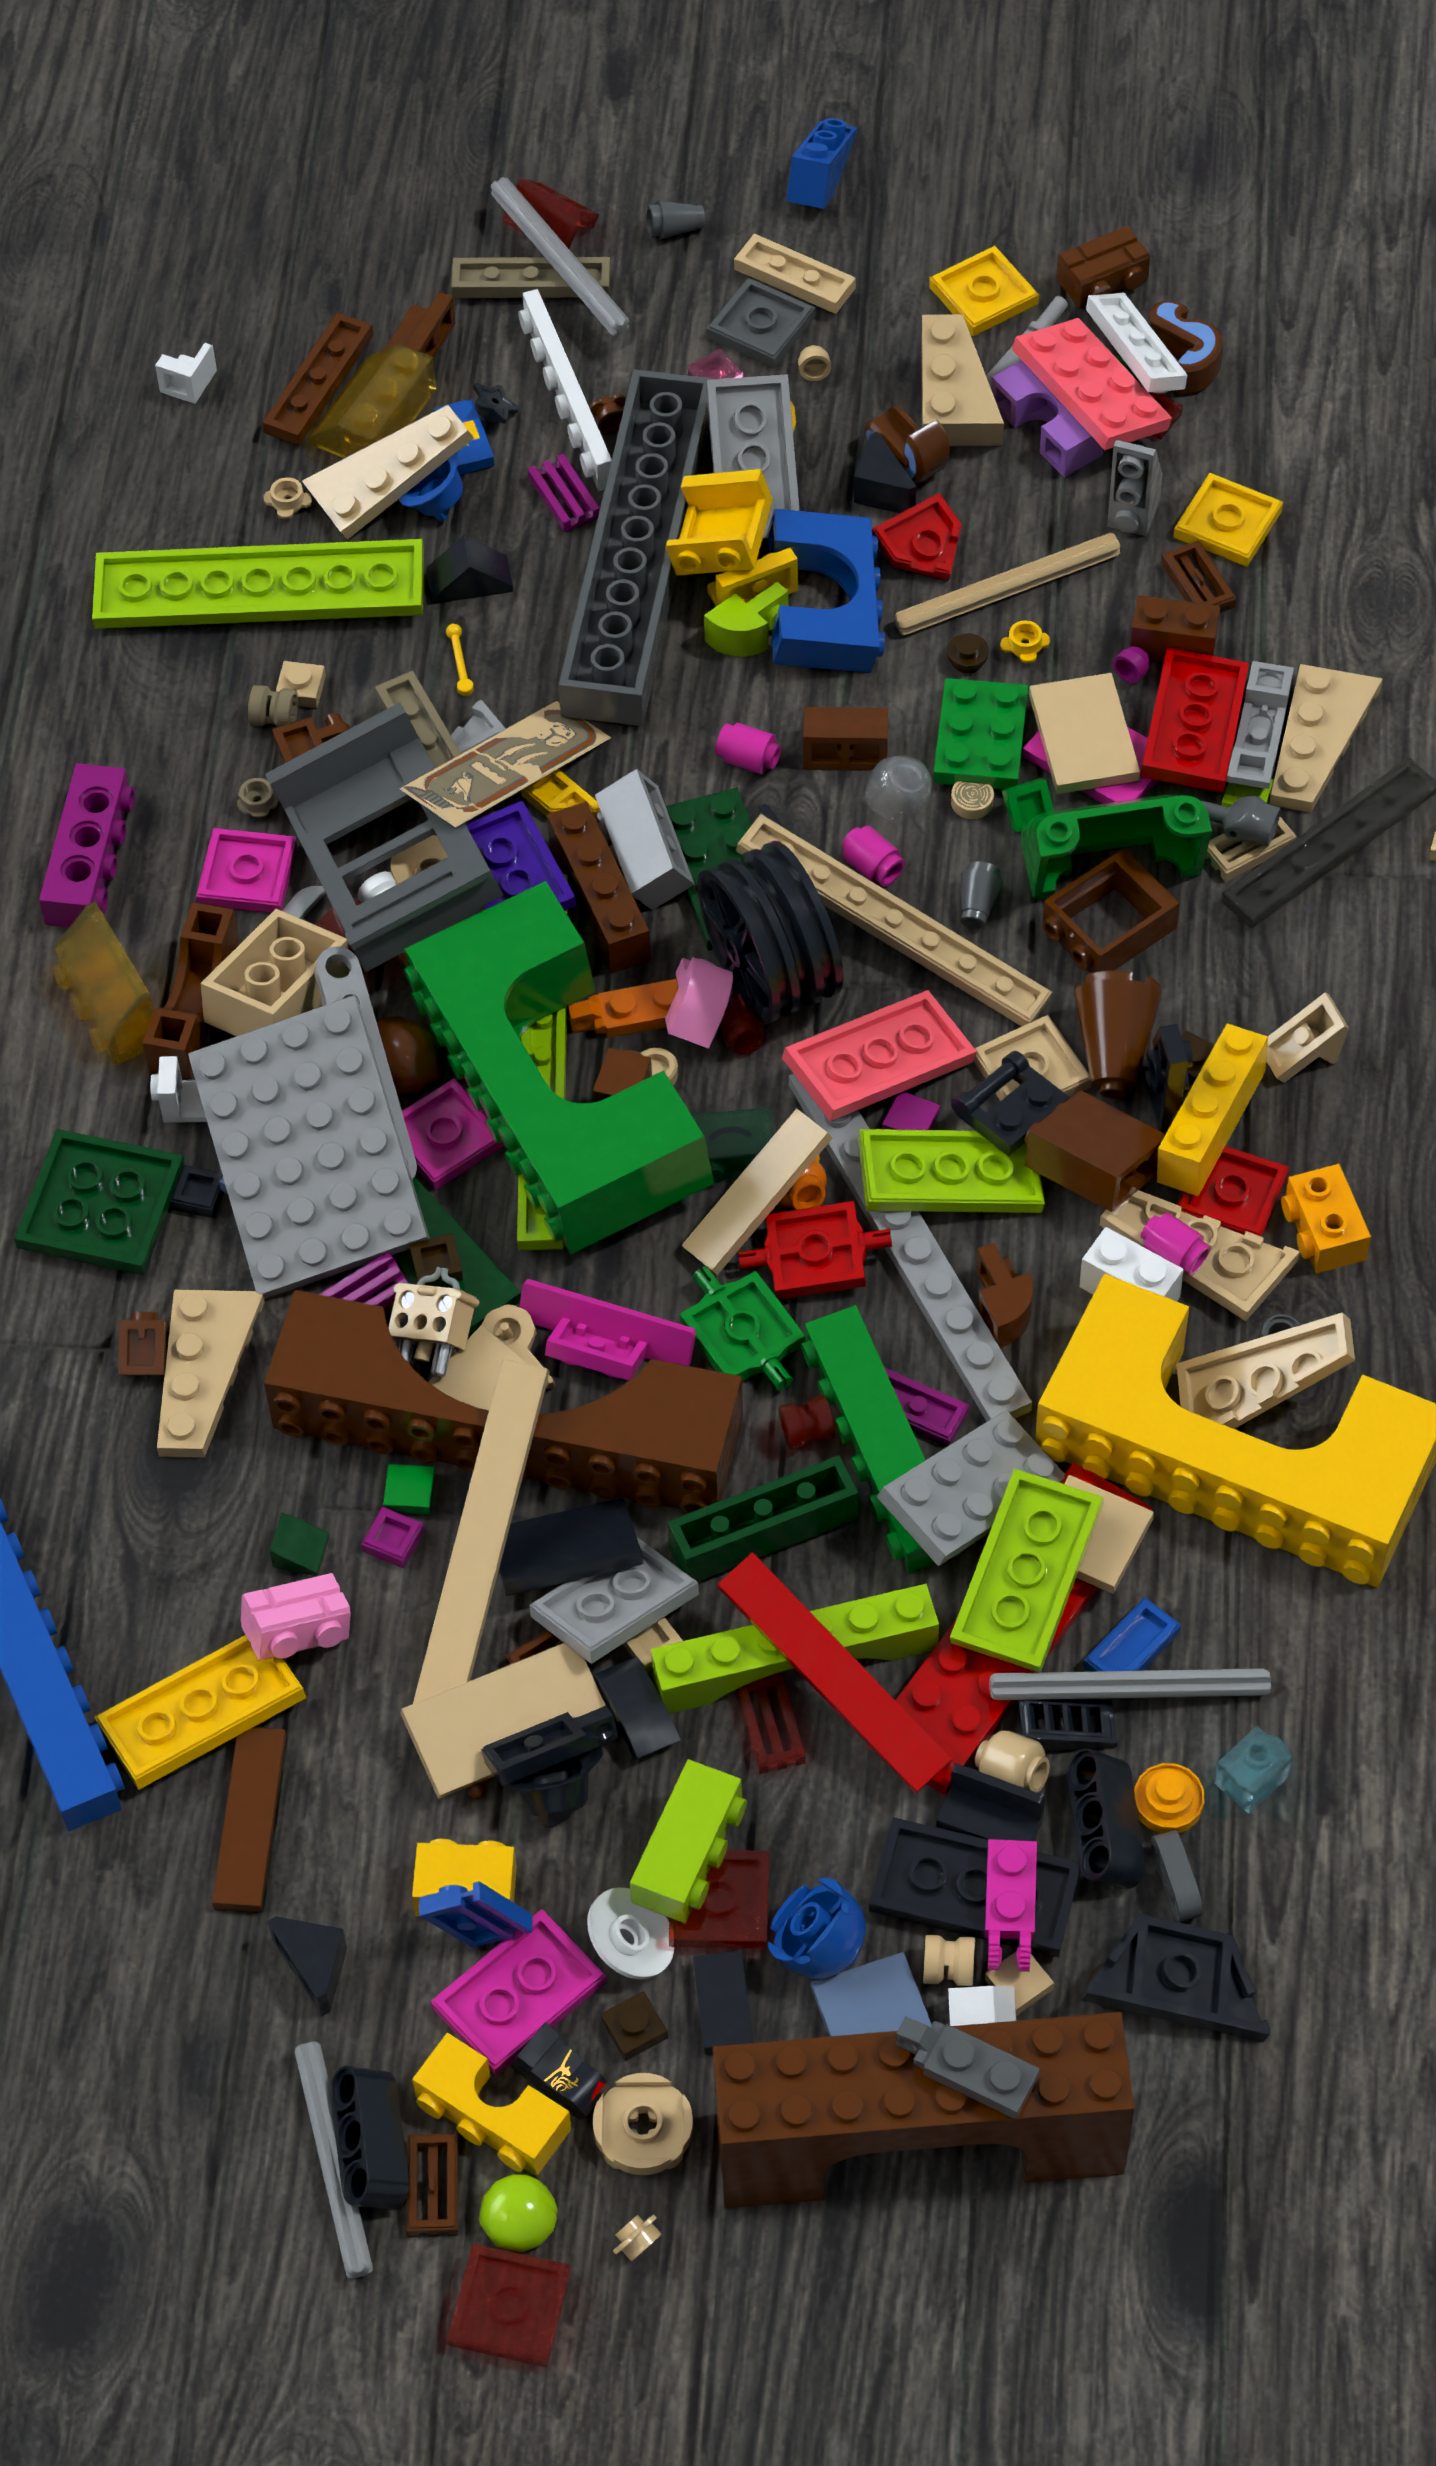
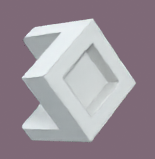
M207 343L203 344L195 358L180 355L178 359L162 354L155 365L160 392L196 404L217 371L213 345Z
M1014 1986L948 1988L950 2026L1016 2021Z

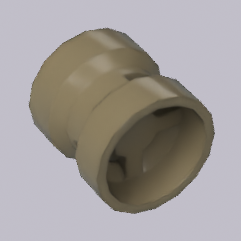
M253 685L248 704V722L250 726L263 728L267 724H272L280 727L296 722L298 713V692L296 689L283 688L278 692L271 691L268 686Z

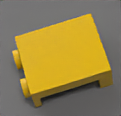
M755 469L684 476L681 490L688 508L679 539L668 540L665 547L676 575L754 569L773 501L762 470Z

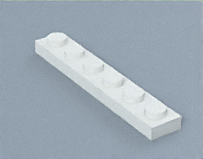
M538 289L524 292V310L518 312L524 334L530 333L533 338L530 342L536 362L542 361L545 366L543 367L544 380L548 390H555L557 394L555 396V403L560 418H567L569 422L567 429L573 448L579 447L582 452L580 454V462L586 478L592 476L598 492L605 490L612 461Z

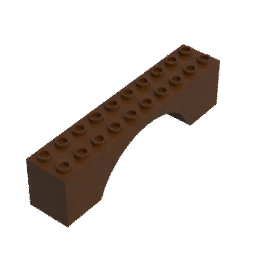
M294 1290L264 1382L273 1428L279 1429L282 1433L289 1436L299 1437L304 1434L323 1438L334 1445H346L349 1443L368 1447L373 1452L379 1454L395 1452L410 1455L416 1460L425 1463L440 1461L455 1464L463 1470L473 1472L489 1410L456 1400L422 1378L410 1366L394 1343L386 1324L383 1307ZM651 1359L626 1384L598 1400L569 1410L539 1414L522 1480L531 1479L546 1482L549 1486L556 1489L564 1490L571 1487L587 1490L601 1498H614L617 1496L632 1499L647 1507L662 1505L677 1508L686 1514L722 1501L743 1424L742 1376Z

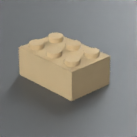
M275 909L200 983L204 1022L232 1035L239 1036L322 1007L321 994L314 974L317 959L324 950L330 947L337 946L348 949L347 938ZM333 960L331 963L328 962L325 967L332 977L344 978L349 975L348 967L344 966L345 963L341 964V961L335 962Z

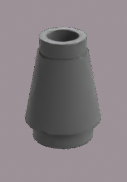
M656 200L655 204H650L646 207L645 222L647 233L650 237L657 236L661 240L695 231L696 229H703L705 226L704 208L702 205Z
M971 862L967 865V869L961 873L960 922L966 927L981 929L986 926V921L1003 885L1000 869L991 863Z

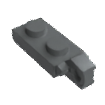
M905 2016L896 2033V2046L916 2055L913 2063L924 2070L923 2075L1011 2118H1018L1040 2074V2068L948 2024L945 2026L943 2023L934 2021L930 2028L928 2025Z

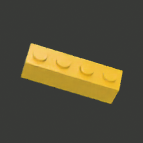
M1228 1023L1226 1024L1158 1148L1157 1183L1199 1196L1224 1146H1226L1266 1072L1268 1036Z

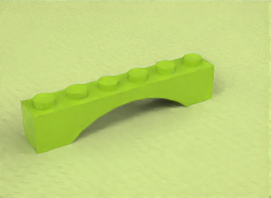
M927 1584L810 1611L854 1658L894 1661L932 1652L938 1644L939 1622ZM754 1625L651 1649L652 1675L655 1686L669 1714L710 1705L724 1695L746 1684L774 1673L794 1668Z

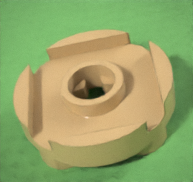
M636 2073L624 2076L615 2082V2087L608 2090L604 2097L602 2094L596 2103L593 2113V2131L596 2145L610 2167L620 2169L629 2174L651 2175L662 2172L665 2169L674 2168L682 2161L683 2154L692 2140L693 2115L690 2103L684 2094L682 2096L680 2091L672 2086V2082L660 2075ZM642 2113L648 2114L650 2122L657 2123L655 2129H650L648 2134L644 2135L638 2134L636 2129H630L629 2123L637 2122L639 2114Z

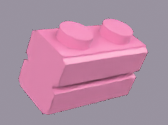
M333 1573L242 1595L241 1626L248 1641H251V1647L258 1661L273 1657L287 1658L298 1651L319 1646L329 1648L337 1645L340 1641L349 1639L350 1606L343 1592H340V1587Z

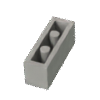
M635 769L595 794L601 810L597 814L599 822L610 835L613 844L609 848L616 863L622 868L625 876L624 879L635 901L639 900L651 910H654L695 885L658 785L638 769Z

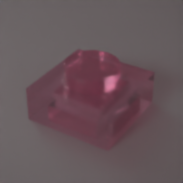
M721 348L688 365V376L713 379L743 377V372Z

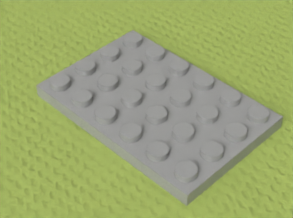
M354 995L188 1053L256 1293L263 1294L265 1299L368 1264L385 1253L389 1252L391 1255L408 1250L410 1249V1244L430 1239L361 1008Z

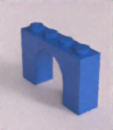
M774 509L766 534L767 554L777 553L791 547L798 559V570L814 571L830 577L844 589L849 602L834 609L780 605L772 628L773 664L871 673L876 657H882L885 647L884 632H879L878 624H880L882 619L883 603L881 599H876V592L880 585V568L874 567V560L878 551V538L872 535L871 518Z

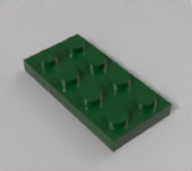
M737 787L666 806L695 884L686 889L685 893L707 951L712 950L713 947L700 909L697 880L702 870L710 867L718 868L720 863L728 859L741 861L742 855L736 852L737 844L752 826V823Z

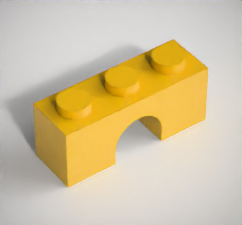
M447 2032L412 2079L415 2097L417 2098L416 2103L430 2116L440 2119L443 2115L457 2124L458 2132L471 2143L480 2146L484 2142L497 2150L498 2158L509 2168L517 2172H522L523 2169H526L537 2177L571 2131L569 2111L529 2085L520 2097L508 2106L493 2107L485 2104L479 2099L478 2095L491 2077L488 2058Z

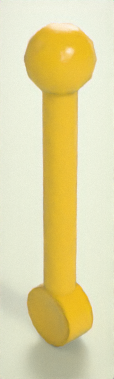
M452 623L446 628V635L452 641L459 675L457 691L461 696H470L474 691V686L466 673L459 639L462 629L458 624Z

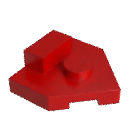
M938 493L872 528V535L878 538V547L892 567L949 581L962 524L941 494Z

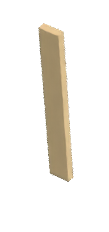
M759 815L738 842L736 852L743 855L752 849L761 850L764 844L771 841H780L794 853L803 865L824 906L1018 1025L1024 1026L1033 1022L1050 1000L1052 994L1050 990L764 815Z
M502 1359L413 1704L467 1683L471 1679L550 1373L547 1368Z

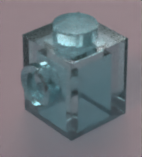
M1256 1726L1217 1762L1214 1784L1250 1814L1289 1777L1292 1756L1281 1739L1272 1734L1267 1735Z

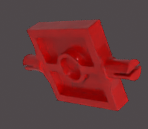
M850 1201L769 1214L766 1217L768 1234L765 1248L743 1252L738 1251L741 1270L768 1266V1270L774 1279L776 1297L778 1300L866 1287L863 1265L866 1258V1250L893 1247L890 1228L863 1233V1229L857 1221L855 1203Z

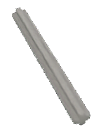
M505 177L494 181L491 184V195L608 332L615 337H618L621 333H626L629 329V318L512 182Z
M1265 1669L994 1673L990 1676L989 1693L990 1697L994 1700L1268 1695L1271 1689L1270 1672Z

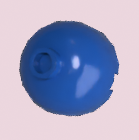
M826 1877L817 1879L823 1885L816 1886L813 1889H809L806 1885L801 1886L782 1904L773 1918L770 1927L776 1933L774 1945L768 1941V1949L782 1965L800 1976L813 1979L831 1977L850 1967L859 1957L866 1935V1919L863 1909L850 1892L838 1881Z

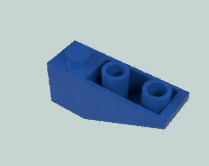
M833 118L818 122L792 156L787 202L822 209L827 206L834 196L857 132L856 127L846 126V122Z

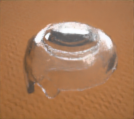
M902 755L890 756L878 762L871 772L866 783L865 798L873 811L887 819H894L896 815L903 812H909L914 816L919 812V809H922L930 801L934 782L927 767L918 759Z

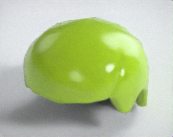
M511 2174L495 2181L483 2196L479 2223L497 2247L523 2253L540 2247L552 2234L557 2221L558 2209L554 2197L538 2179L528 2175Z

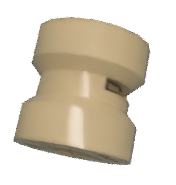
M926 1935L923 1983L939 1984L942 1980H953L958 1986H973L975 1938L959 1937L956 1941H945L939 1935Z

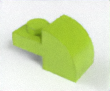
M776 582L747 603L737 594L732 595L704 615L705 642L716 651L734 657H747L764 652L768 649V631L773 628L779 606H788V590L779 582Z

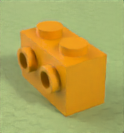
M1340 1164L1289 1177L1286 1196L1281 1198L1283 1213L1288 1222L1294 1221L1298 1231L1297 1244L1301 1256L1304 1259H1310L1315 1273L1366 1261L1371 1235Z

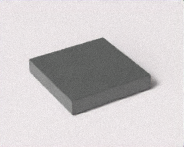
M748 277L707 327V338L775 368L816 317V307Z

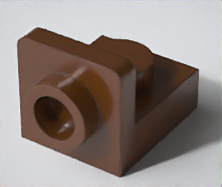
M131 1312V1320H119L118 1375L165 1376L166 1332H169V1323L165 1320H158V1312Z

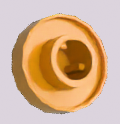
M1161 1763L1150 1767L1139 1776L1134 1787L1138 1819L1148 1829L1161 1834L1176 1830L1179 1834L1187 1831L1198 1822L1203 1812L1204 1788L1199 1778L1190 1769L1181 1765Z

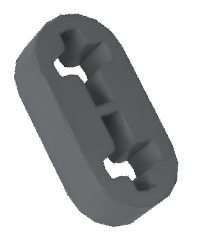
M1173 1830L1152 1836L1151 1847L1153 1857L1176 1921L1181 1922L1202 1916L1203 1908L1200 1893L1178 1832Z

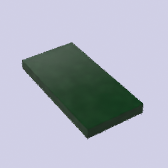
M414 1177L413 1184L429 1238L453 1234L464 1280L458 1281L460 1290L479 1300V1305L474 1308L468 1334L469 1338L482 1325L485 1316L489 1312L507 1304L514 1306L518 1304L521 1300V1292ZM410 1249L392 1255L407 1282L417 1285L418 1282ZM394 1280L390 1284L394 1285L397 1283V1281ZM444 1284V1285H440V1286H435V1287L453 1288V1286H452L451 1284Z

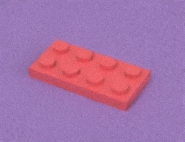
M1079 318L1015 337L1012 350L1104 450L1113 448L1116 440L1129 443L1168 430L1172 417Z
M929 990L787 1046L784 1049L782 1059L829 1121H832L974 1062L977 1051Z

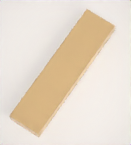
M796 1108L681 1246L718 1275L833 1137Z

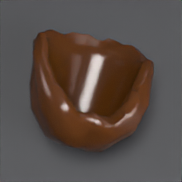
M402 1016L384 1017L376 1021L398 1096H417L423 1093L433 1082L439 1080L443 1065L441 1049L436 1038L428 1030Z

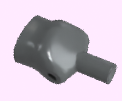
M1258 796L1241 797L1229 808L1201 801L1208 811L1209 820L1223 824L1224 834L1228 839L1236 842L1253 841L1269 847L1278 825L1281 812L1280 807L1267 804Z

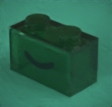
M772 1107L691 1114L705 1137L714 1184L722 1180L737 1179L775 1135Z

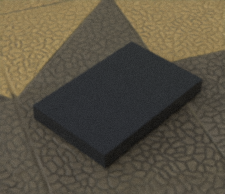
M618 1498L511 1523L499 1567V1574L506 1596L644 1564L642 1551L624 1499Z

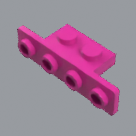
M527 1279L522 1286L519 1308L528 1311L534 1325L553 1330L547 1339L546 1356L559 1359L568 1365H579L602 1372L611 1378H622L628 1381L633 1378L645 1358L686 1366L691 1364L696 1330L692 1327L531 1279Z

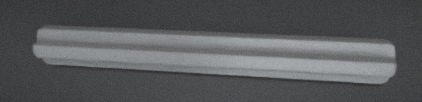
M318 2042L300 2044L295 2048V2056L346 2275L351 2279L367 2276L372 2272L373 2266L359 2207L349 2205L342 2193L330 2098V2083L321 2045Z

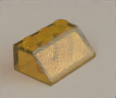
M396 344L368 356L309 434L307 443L342 458H347L412 424L436 391L433 357L401 344Z
M93 902L85 907L54 946L58 965L52 967V970L60 988L63 991L69 988L74 997L70 998V1001L79 1021L88 1020L92 1027L88 1032L95 1049L99 1054L105 1051L115 1066L144 1053L143 1040L154 1009L151 995L96 902Z

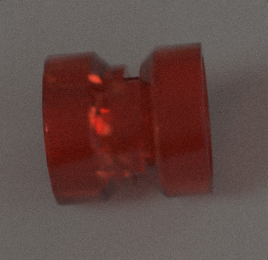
M824 1394L810 1397L804 1405H796L791 1402L778 1406L781 1428L790 1450L804 1447L807 1441L814 1438L820 1442L835 1438L833 1418Z

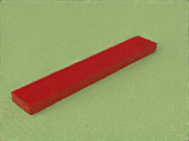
M753 1552L718 1583L717 1588L915 1794L923 1789L951 1762L952 1759Z

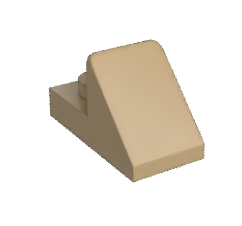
M1323 993L1268 1036L1267 1063L1276 1079L1284 1083L1318 1057L1332 1064L1338 1061L1349 1027L1329 994Z

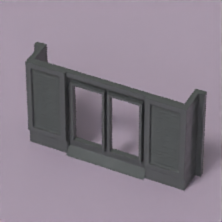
M400 702L265 774L285 809L346 932L345 936L365 972L405 952V948L482 911L481 907L503 896L466 824L463 823L455 828L422 804L421 806L429 819L428 821L340 868L337 867L327 844L412 800L413 798L400 790V788L435 769ZM437 834L448 858L358 906L356 905L345 883L346 881Z

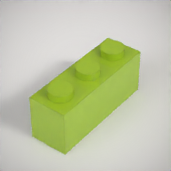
M687 1760L630 1881L631 1901L633 1904L685 1924L692 1909L699 1910L702 1907L709 1889V1882L705 1880L712 1866L719 1868L722 1864L728 1848V1841L725 1840L731 1825L738 1827L746 1810L747 1799L742 1798V1780L740 1778L695 1761Z

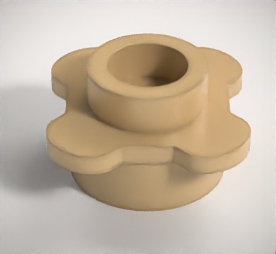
M289 477L275 481L270 491H267L263 497L264 503L275 508L278 517L281 519H290L301 508H307L312 504L311 495L303 492L301 483Z
M653 2214L644 2222L639 2215H636L615 2234L622 2243L613 2252L617 2254L622 2250L632 2262L661 2235L659 2230L652 2224L657 2217Z

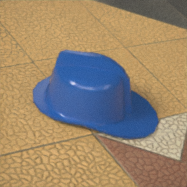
M459 451L400 497L399 501L405 507H415L421 514L434 516L441 522L447 520L450 508L457 503L463 494V482L457 469Z

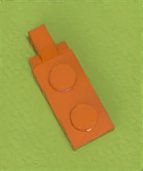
M677 979L602 992L588 997V1000L568 1005L572 1033L595 1030L596 1033H606L607 1038L667 1027L665 1017L679 988Z

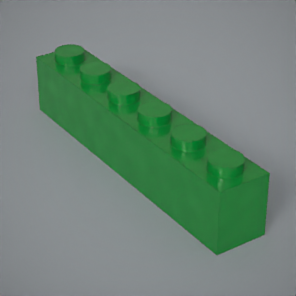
M855 1305L805 1323L807 1341L801 1343L804 1358L810 1369L817 1367L822 1379L818 1380L817 1384L825 1405H834L839 1417L834 1419L835 1427L842 1444L850 1443L854 1450L855 1456L851 1457V1462L860 1483L867 1481L873 1493L868 1496L872 1513L877 1522L884 1520L890 1533L885 1535V1539L893 1560L902 1559L908 1574L936 1564L877 1498L884 1486L926 1460L857 1306Z

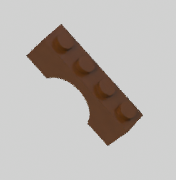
M587 801L547 814L549 845L563 874L570 875L579 889L590 918L595 942L610 974L650 961L649 929Z
M192 902L180 935L178 969L171 995L163 1008L155 1007L143 1040L149 1072L159 1073V1057L177 1056L181 1077L191 1080L193 1070L188 1053L202 1049L210 1026L204 1022L200 983L237 948L239 935L234 909Z

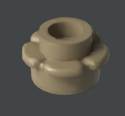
M252 778L241 785L238 793L240 799L237 800V806L243 814L249 813L252 817L259 818L267 816L271 809H275L279 799L267 780Z

